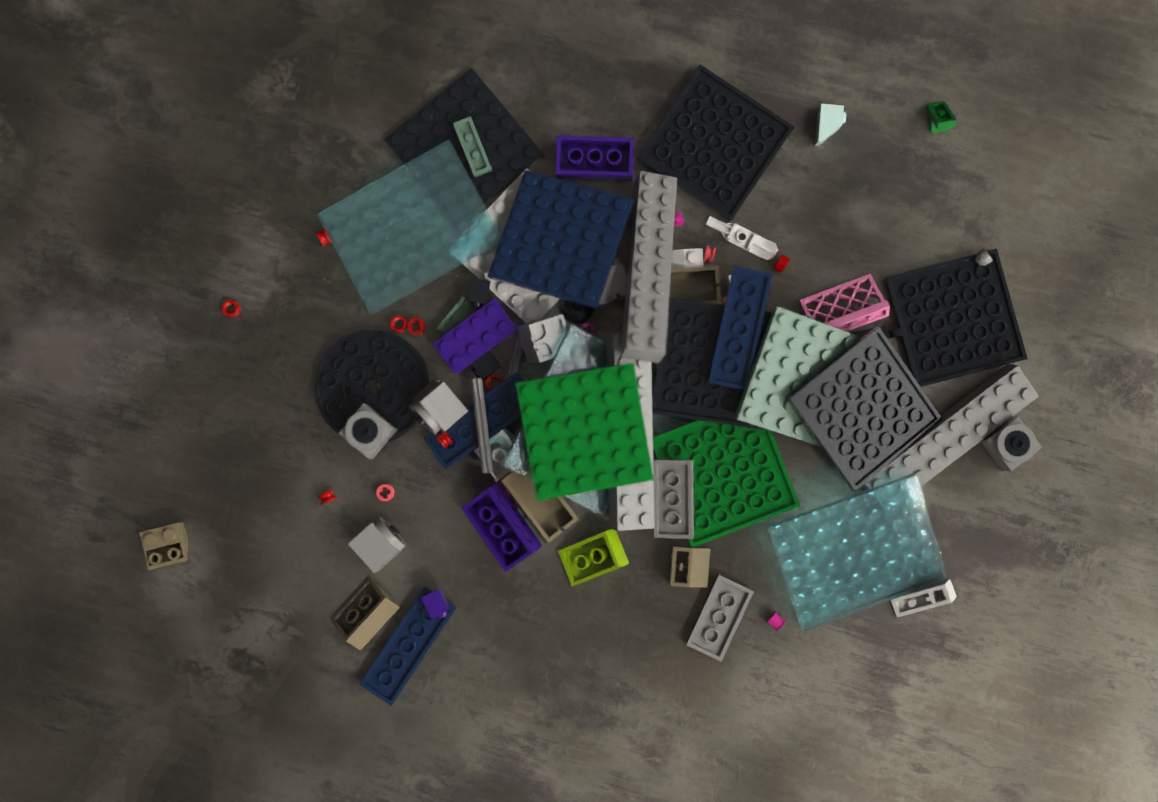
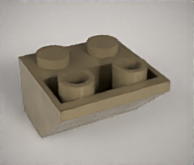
M184 522L139 532L148 570L187 561L188 539Z
M672 546L669 585L707 587L710 549Z

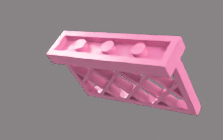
M871 274L799 300L806 316L813 314V320H815L816 316L825 318L824 324L846 332L889 316L890 311L889 303L887 300H884ZM867 281L871 285L869 290L859 288L861 283ZM845 289H850L854 292L852 296L849 297L843 295L842 291ZM857 292L867 295L864 301L854 298ZM831 295L836 297L832 304L824 301L825 297ZM872 296L878 298L879 303L873 305L867 303V301ZM839 298L849 301L846 308L836 305ZM814 302L818 306L816 310L807 308L806 304ZM852 303L861 305V309L858 311H853L849 308ZM821 305L831 308L828 315L818 312ZM834 309L844 312L839 318L831 316Z

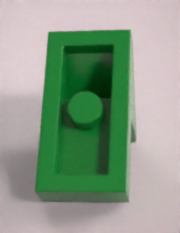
M945 101L926 104L931 133L948 131L950 128L956 127L957 119Z

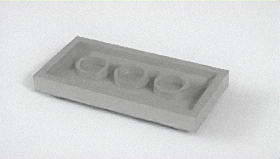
M655 459L653 460L654 538L693 539V460Z
M718 574L686 645L721 662L754 591Z

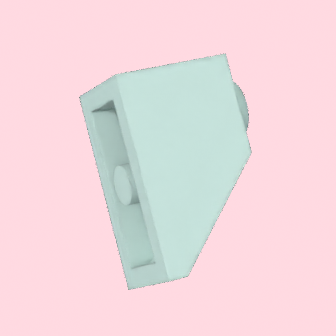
M821 104L819 106L815 146L821 145L846 122L847 113L844 112L843 105Z

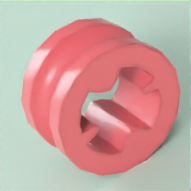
M707 245L703 262L709 261L710 264L713 263L716 247L710 248Z
M389 484L380 485L376 491L377 498L381 501L391 500L395 493L394 488ZM383 487H386V490H390L387 498L380 494L383 491Z

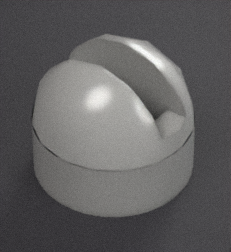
M985 249L979 251L975 257V261L980 266L988 265L993 261Z

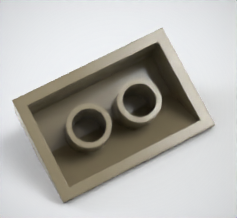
M369 577L330 620L346 642L361 650L400 607L392 596Z

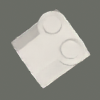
M506 428L489 439L493 466L491 475L495 479L494 481L497 482L524 463L527 457L516 438ZM478 447L474 450V452L477 453V455L480 458V451Z

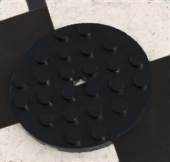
M362 330L341 338L328 349L317 368L314 392L322 417L336 433L343 429L349 418L363 404H367L398 429L388 442H391L405 435L418 423L415 419L417 416L410 409L409 405L414 402L412 398L426 387L430 380L422 357L406 340L387 331ZM370 382H376L377 391L369 392L367 385Z

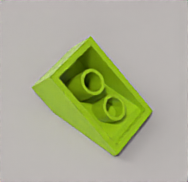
M614 529L607 530L558 550L572 587L629 564L618 534Z

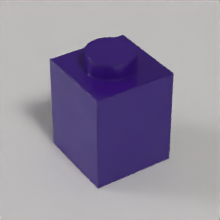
M441 588L421 597L431 619L436 617L439 620L448 615L447 611L451 608Z

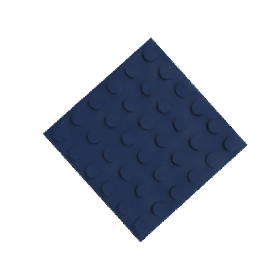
M525 170L488 277L598 309L634 200Z

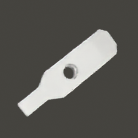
M711 216L706 223L707 226L719 231L726 241L764 260L774 259L778 251L776 243L736 223H724ZM739 234H744L745 240H740L738 238Z

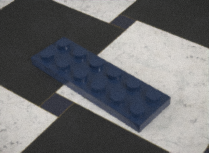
M733 266L709 374V383L745 389L754 362L773 274Z
M518 372L484 395L489 439L522 417L516 383L525 381ZM474 403L466 408L468 412L446 430L454 441L452 444L449 443L447 448L442 446L433 433L424 438L445 470L479 447Z
M426 587L422 589L359 684L390 706L393 705L456 610V607L448 602L451 608L447 611L448 615L439 620L436 617L431 619L421 597L432 592Z

